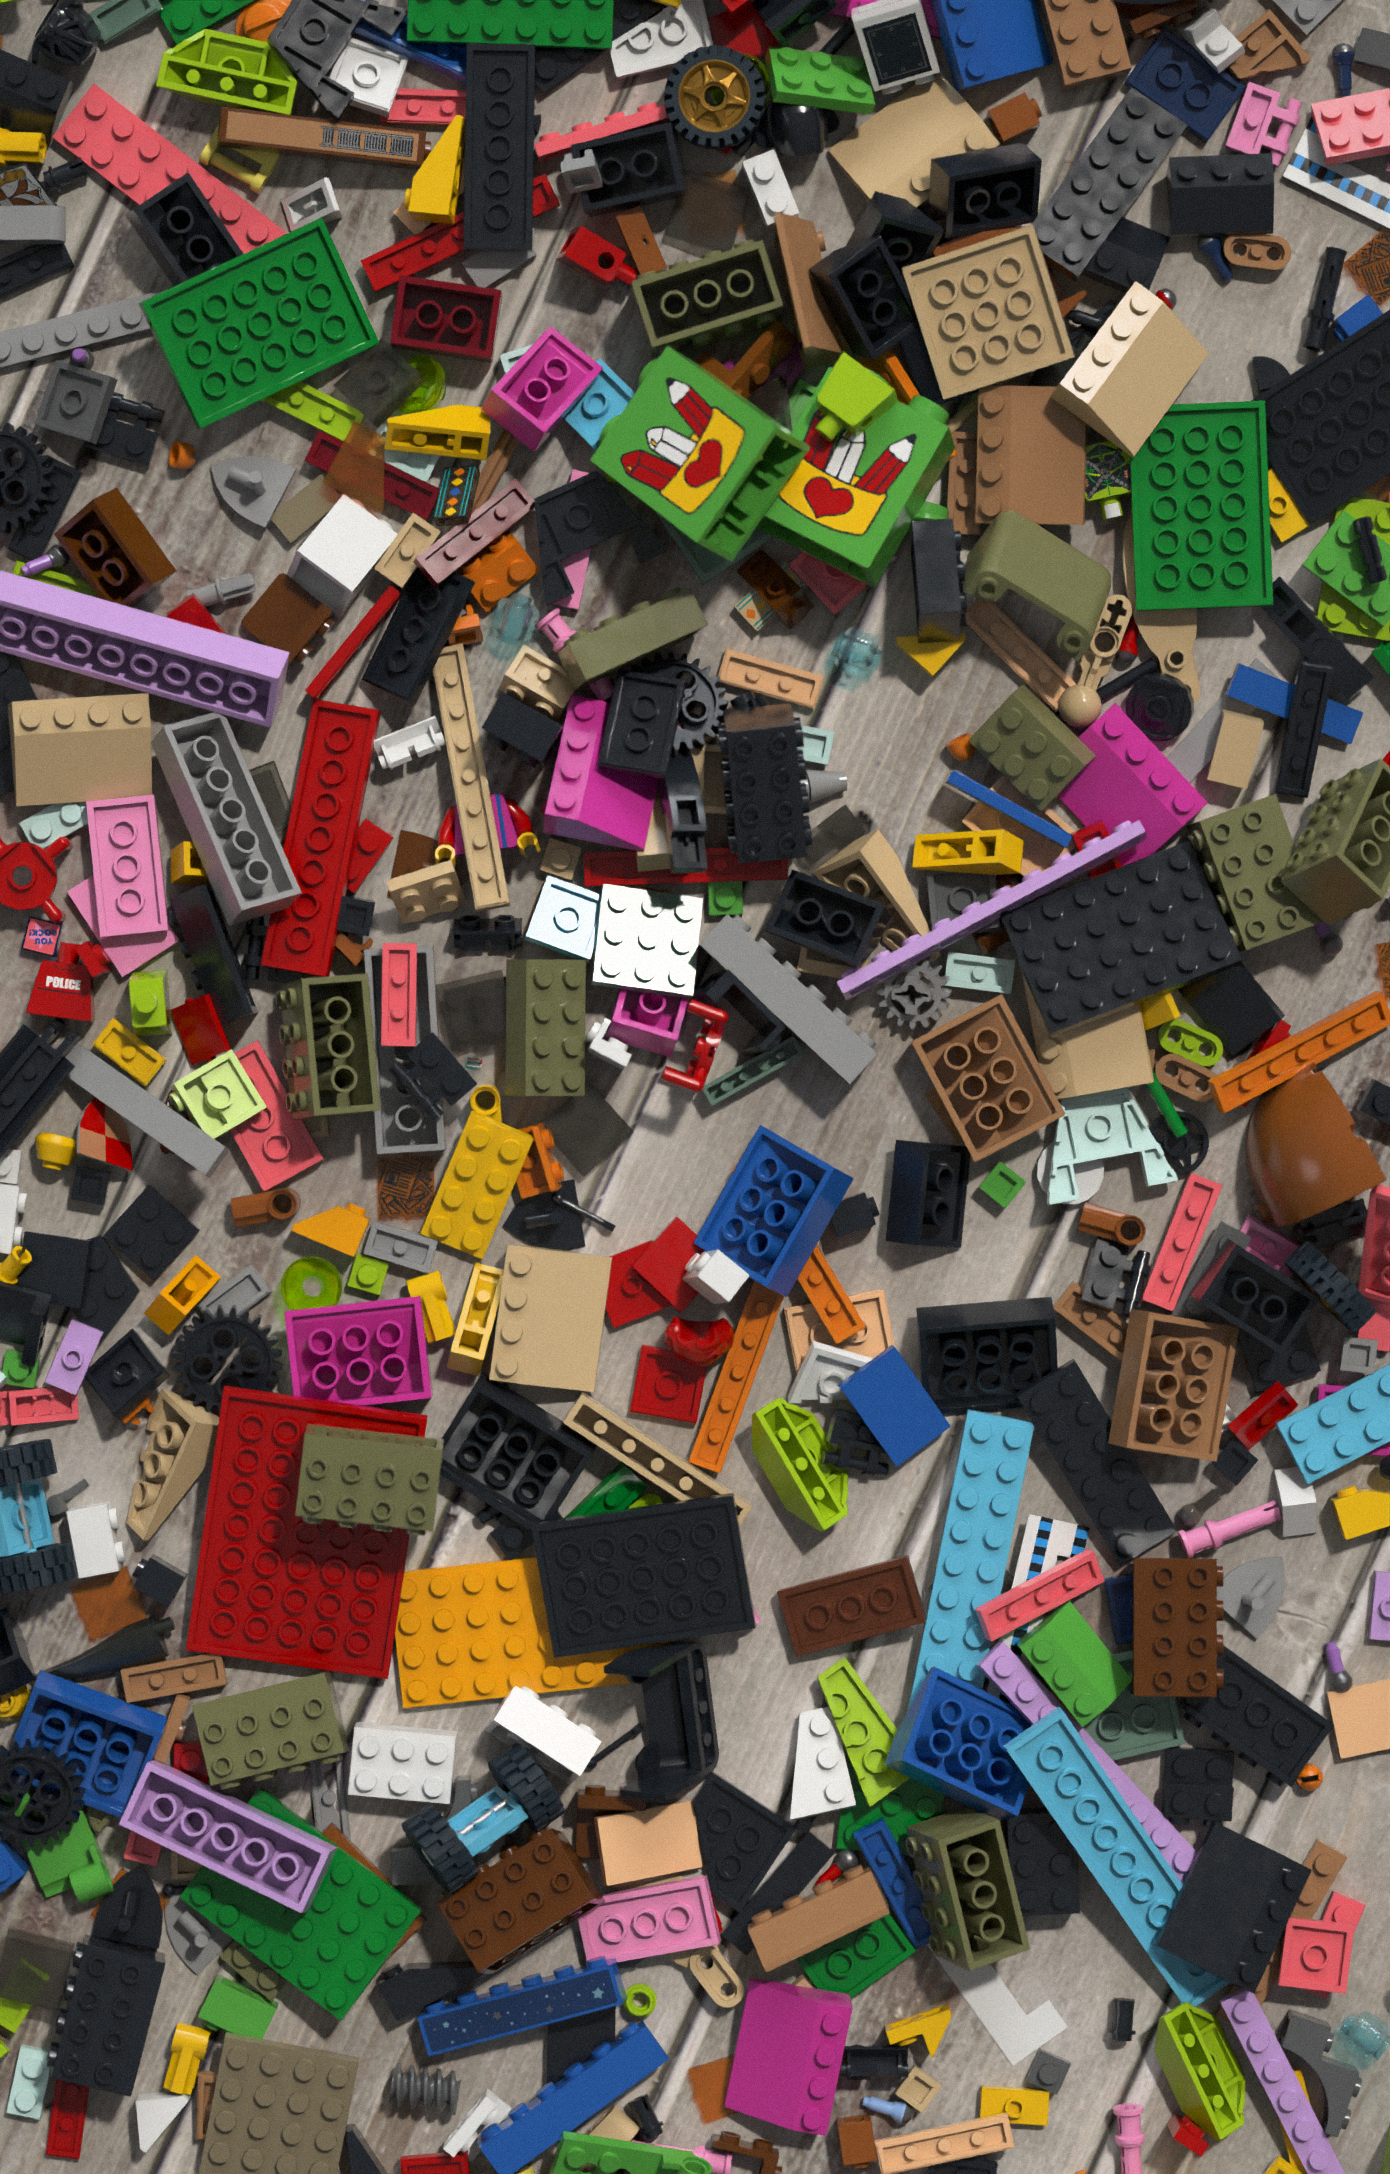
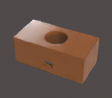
M641 205L615 215L616 223L638 274L641 275L650 271H656L657 274L666 271L667 266ZM646 239L647 245H644L643 240Z

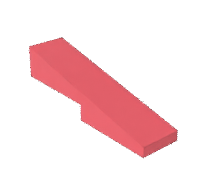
M58 1387L0 1391V1426L79 1419L77 1395Z

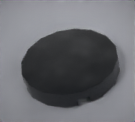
M1153 673L1141 678L1131 688L1126 700V715L1152 741H1168L1180 735L1189 726L1194 714V700L1188 687L1180 679L1167 673Z

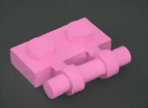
M1248 82L1224 148L1240 154H1259L1261 147L1266 148L1272 153L1273 167H1279L1282 157L1287 156L1290 148L1288 140L1293 127L1298 126L1301 118L1298 113L1302 102L1289 98L1286 109L1277 106L1281 93ZM1272 118L1281 122L1275 138L1266 135Z

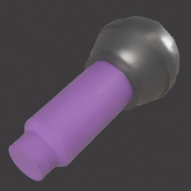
M80 347L72 352L70 361L74 366L89 370L94 364V355L89 349Z
M55 544L45 555L25 563V566L20 567V571L25 577L27 575L32 576L50 567L63 568L69 563L70 556L62 545Z
M1323 920L1322 923L1313 926L1320 937L1319 941L1322 952L1326 955L1334 956L1342 950L1343 939L1334 931H1331L1330 927Z
M1335 1641L1326 1643L1325 1652L1331 1670L1329 1685L1333 1691L1345 1693L1352 1687L1353 1679L1344 1670L1340 1652Z

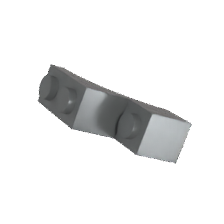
M471 1775L457 1776L455 1799L445 1817L446 1820H449L478 1799V1784H471ZM411 1843L393 1846L391 1851L393 1885L434 1884V1876L431 1875L426 1865L420 1860Z
M1289 2009L1278 2041L1283 2048L1303 2058L1317 2073L1324 2095V2115L1321 2127L1325 2133L1338 2137L1340 2130H1345L1348 2126L1351 2116V2110L1348 2109L1351 2097H1357L1362 2078L1358 2077L1359 2071L1355 2066L1323 2056V2052L1328 2053L1334 2039V2033L1330 2032L1332 2028L1327 2021Z

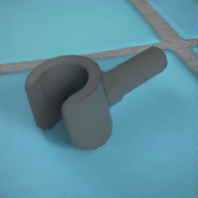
M85 1478L67 1491L65 1490L48 1498L46 1504L51 1516L68 1511L65 1500L89 1486Z

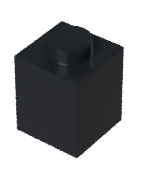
M863 1191L841 1200L831 1218L837 1238L876 1225L874 1217L879 1216V1211L874 1197L867 1198Z
M153 1554L148 1561L142 1558L132 1574V1576L137 1578L133 1587L169 1607L188 1574Z

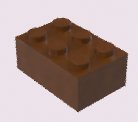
M117 487L90 501L54 533L98 597L103 600L132 608L176 572V569Z

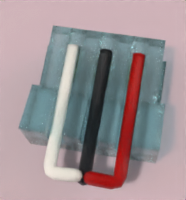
M467 1056L465 1068L477 1070V1067L481 1068L482 1060L478 1056Z

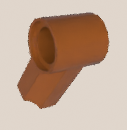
M289 1187L231 1198V1210L236 1227L286 1219L295 1215L301 1206L299 1194ZM279 1194H285L291 1198L292 1208L289 1212H281L276 1207V1198Z
M1087 1202L1084 1203L1077 1227L1078 1231L1125 1245L1138 1244L1143 1240L1146 1233L1145 1224L1139 1217ZM1133 1220L1139 1226V1234L1133 1240H1127L1121 1235L1120 1229L1125 1221Z

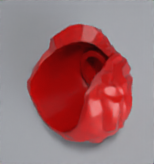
M677 1316L673 1318L664 1331V1343L671 1348L675 1357L686 1361L690 1365L706 1367L716 1362L733 1346L734 1330L725 1318L716 1321L700 1322L685 1320Z

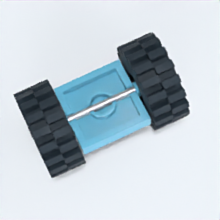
M51 1439L23 1442L0 1448V1594L44 1587L79 1576L72 1542L51 1544L54 1543L41 1479L42 1477L57 1473Z
M519 1743L513 1744L488 1762L489 1770L498 1783L497 1786L452 1818L446 1820L438 1809L436 1810L433 1805L429 1804L401 1824L407 1839L411 1842V1846L419 1855L420 1860L448 1894H452L479 1875L477 1866L472 1860L473 1856L487 1851L494 1841L504 1834L515 1831L521 1822L527 1823L534 1832H539L565 1813L564 1805L558 1798L557 1792L553 1789V1785L546 1778L542 1769L538 1767L533 1757H530L525 1748H522Z

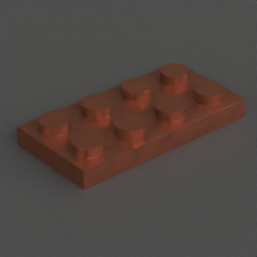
M908 1555L777 1591L796 1657L922 1624L927 1621Z

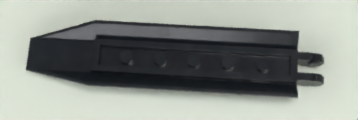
M60 1017L56 1018L41 1036L23 1024L0 1052V1159L75 1068V1065L65 1056L78 1043L81 1034L76 1030L69 1033L57 1049L49 1044L63 1029L65 1021Z

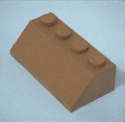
M861 1865L853 1867L843 1873L844 1879L833 1884L831 1880L824 1881L812 1888L814 1893L804 1898H801L800 1894L782 1902L783 1908L773 1913L767 1909L751 1918L752 1923L748 1924V1932L766 1973L890 1914L888 1902L870 1866L864 1869Z

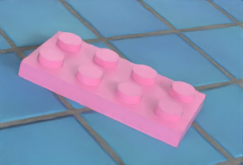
M155 795L87 801L86 807L100 937L169 931Z
M707 1875L601 1894L605 1902L578 1919L586 1960L605 1956L606 1960L616 1958L617 1962L718 1945L721 1942Z

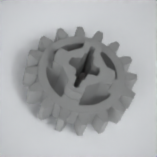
M927 957L923 963L917 962L882 981L885 986L877 989V994L885 996L879 1003V1006L889 1007L890 1010L886 1015L888 1019L894 1015L899 1017L897 1021L898 1026H901L905 1021H909L910 1028L915 1029L918 1021H921L924 1027H928L931 1023L930 1017L938 1021L942 1016L939 1009L946 1010L949 1006V1003L943 998L949 997L952 994L951 989L944 988V985L950 978L949 976H939L938 973L941 971L942 966L938 965L932 968L930 966V957ZM907 971L904 982L894 983L899 974ZM923 974L928 976L933 983H930ZM912 985L915 986L916 992H921L917 998H914L913 992L908 991ZM896 1000H898V1001L905 1007V1009H903V1008L896 1002ZM935 1000L931 1008L921 1012L923 1002Z

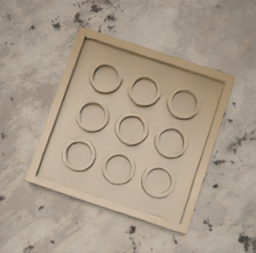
M1034 225L902 268L943 400L1075 357Z

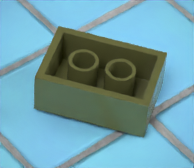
M1024 684L1014 691L968 740L1040 811L1053 802L1096 757Z

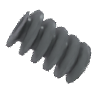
M397 2063L393 2070L389 2103L395 2097L397 2107L401 2108L405 2100L409 2099L410 2108L415 2110L421 2100L424 2111H429L433 2102H436L438 2113H442L445 2106L449 2104L451 2114L455 2115L461 2079L460 2081L456 2080L453 2070L449 2072L446 2079H443L441 2069L438 2068L431 2078L427 2067H423L420 2075L416 2076L414 2065H410L406 2074H403L401 2064Z

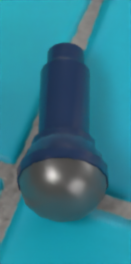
M1347 43L1336 45L1331 54L1335 66H1337L1338 86L1341 96H1351L1352 89L1351 65L1355 52L1353 47Z
M1200 236L1197 241L1199 252L1209 257L1219 277L1224 282L1233 278L1232 270L1220 251V238L1218 236Z

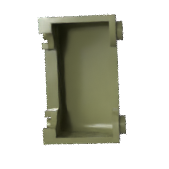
M1005 511L995 517L967 555L964 591L981 601L993 602L1002 597L1006 590L1010 588L1064 622L1057 633L1058 647L1065 654L1079 661L1089 648L1111 589V575L1103 565L1022 514L1015 511Z

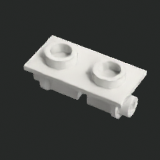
M435 716L374 740V748L382 768L386 769L389 767L390 770L411 761V755L417 753L418 757H421L436 750L440 751V747L446 745L445 738Z

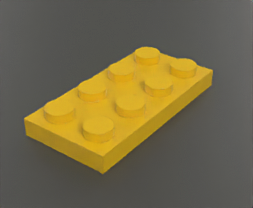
M471 1110L420 1234L483 1259L534 1136Z

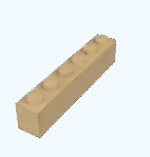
M583 1391L563 1420L564 1424L681 1501L734 1493L739 1526L752 1508V1503Z

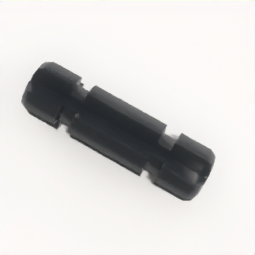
M1370 516L1355 519L1353 521L1355 535H1359L1357 543L1363 565L1367 566L1368 569L1365 571L1368 582L1370 584L1386 580L1387 574L1385 567L1381 566L1380 563L1383 560L1376 534L1372 533L1374 529Z

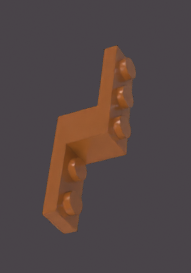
M775 320L732 370H729L705 351L695 362L748 400L759 385L766 381L771 371L782 358L789 354L791 348L798 340L784 324Z

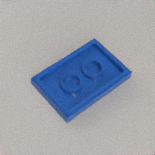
M893 1345L889 1346L838 1385L896 1467L951 1427Z

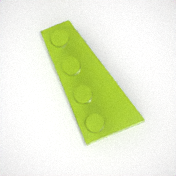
M844 1657L817 1676V1680L868 1807L871 1808L911 1778L884 1766L898 1729Z

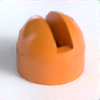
M174 441L169 451L170 467L176 469L191 468L196 462V459L192 458L193 455L197 454L196 450L186 442Z
M969 732L954 738L946 744L950 755L959 761L969 760L975 753V747L968 741L971 737Z
M1307 1763L1295 1781L1301 1789L1314 1791L1321 1786L1323 1774L1315 1764ZM1318 1775V1780L1302 1782L1301 1777Z

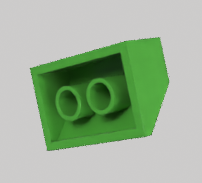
M1070 1601L1064 1603L1016 1641L1018 1647L1082 1727L1109 1707L1132 1682L1126 1671Z

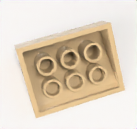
M940 72L934 74L935 80L913 85L828 150L867 204L870 202L874 192L877 191L906 199L920 210L929 202L931 159L999 147L1000 143L982 119Z
M1135 281L1050 397L1133 458L1209 353L1161 299Z
M148 693L14 701L8 704L16 807L79 803L152 795L151 720Z
M1023 974L1038 1063L1057 1099L1154 1082L1140 1004L1050 1037Z
M513 1243L507 1244L489 1380L595 1392L613 1257Z

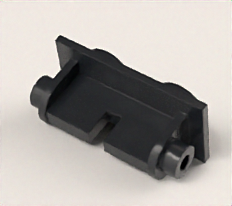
M466 915L460 919H454V948H461V951H485V939H491L492 951H515L516 947H522V918H515L511 915H498L495 918L481 919L476 915Z
M1362 1198L1303 1219L1299 1223L1304 1240L1312 1244L1314 1248H1319L1364 1234L1368 1209H1366Z
M886 2045L884 2047L845 2046L840 2067V2077H847V2080H871V2070H877V2080L901 2081V2078H908V2047H898L895 2045Z

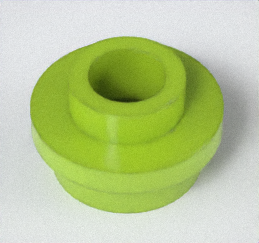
M636 1983L627 1988L625 1991L627 1997L623 2003L625 2010L630 2015L638 2018L650 2015L657 2004L655 1991L644 1983ZM637 1994H642L647 2000L645 2004L637 2005L633 2001L634 1997Z

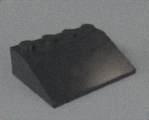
M1052 1297L916 1308L921 1382L942 1414L967 1412V1409L984 1411L1023 1407L1016 1393L1058 1368L1056 1318Z
M482 1372L442 1437L444 1443L440 1475L532 1531V1523L553 1519L593 1455L597 1445L564 1424L562 1420L502 1383L489 1380L490 1376Z
M1213 1821L1155 1945L1236 1987L1254 1994L1312 1870Z

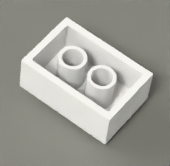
M515 1686L504 1697L484 1730L510 1747L515 1743H519L522 1748H525L529 1756L533 1757L536 1764L570 1785L581 1776L602 1741L595 1738L597 1733L590 1727L579 1723L577 1726L566 1719L568 1714L555 1705L548 1707L538 1701L539 1695L525 1686H522L521 1689Z
M356 1722L353 1735L348 1795L450 1804L458 1731Z

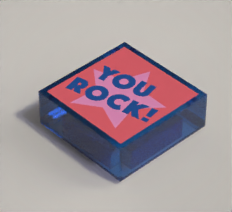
M29 916L21 949L56 957L64 924Z

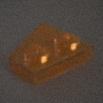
M354 421L323 483L382 513L384 510L385 437Z

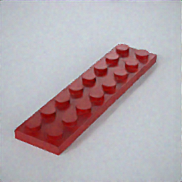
M313 699L283 849L302 893L288 909L270 914L261 966L319 977H328L330 975L338 935L337 926L342 896L346 894L374 752V740L377 737L381 711L377 709Z

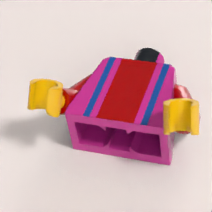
M503 793L490 795L500 850L519 847L521 855L525 857L524 849L526 846L534 845L537 852H539L540 845L533 832L529 816L514 799L505 798ZM455 802V806L447 809L438 830L435 865L439 864L442 858H449L455 866V856L466 855L457 802Z

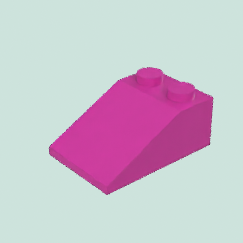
M549 326L491 389L481 410L535 452L602 372L603 367L553 327Z
M698 952L696 969L698 966L701 952ZM619 989L610 1019L611 1023L608 1026L605 1038L610 1039L612 1037L624 1044L671 1057L679 1037L688 999Z

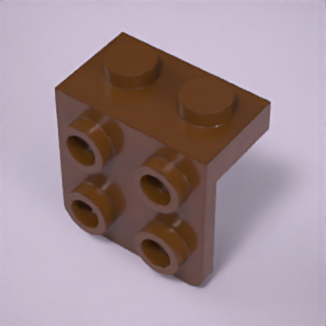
M1180 0L1152 5L1115 2L1131 41L1142 38L1143 41L1149 40L1159 35L1161 28L1173 24L1174 27L1180 26L1192 19L1191 15L1194 14L1197 8L1195 0Z
M282 573L277 576L244 616L242 625L266 646L290 652L288 664L293 666L296 661L301 664L313 650L310 644L318 635L323 638L335 623L331 620L335 614L291 577Z
M585 1785V1789H579L576 1854L582 1858H599L594 1817L625 1811H646V1799L621 1797L620 1789L625 1786L619 1787V1790H606V1786Z

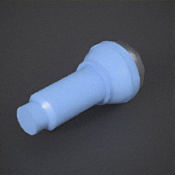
M864 2096L862 2106L867 2107L868 2110L891 2116L890 2118H893L899 2124H906L913 2118V2106L906 2101L890 2102L872 2096Z

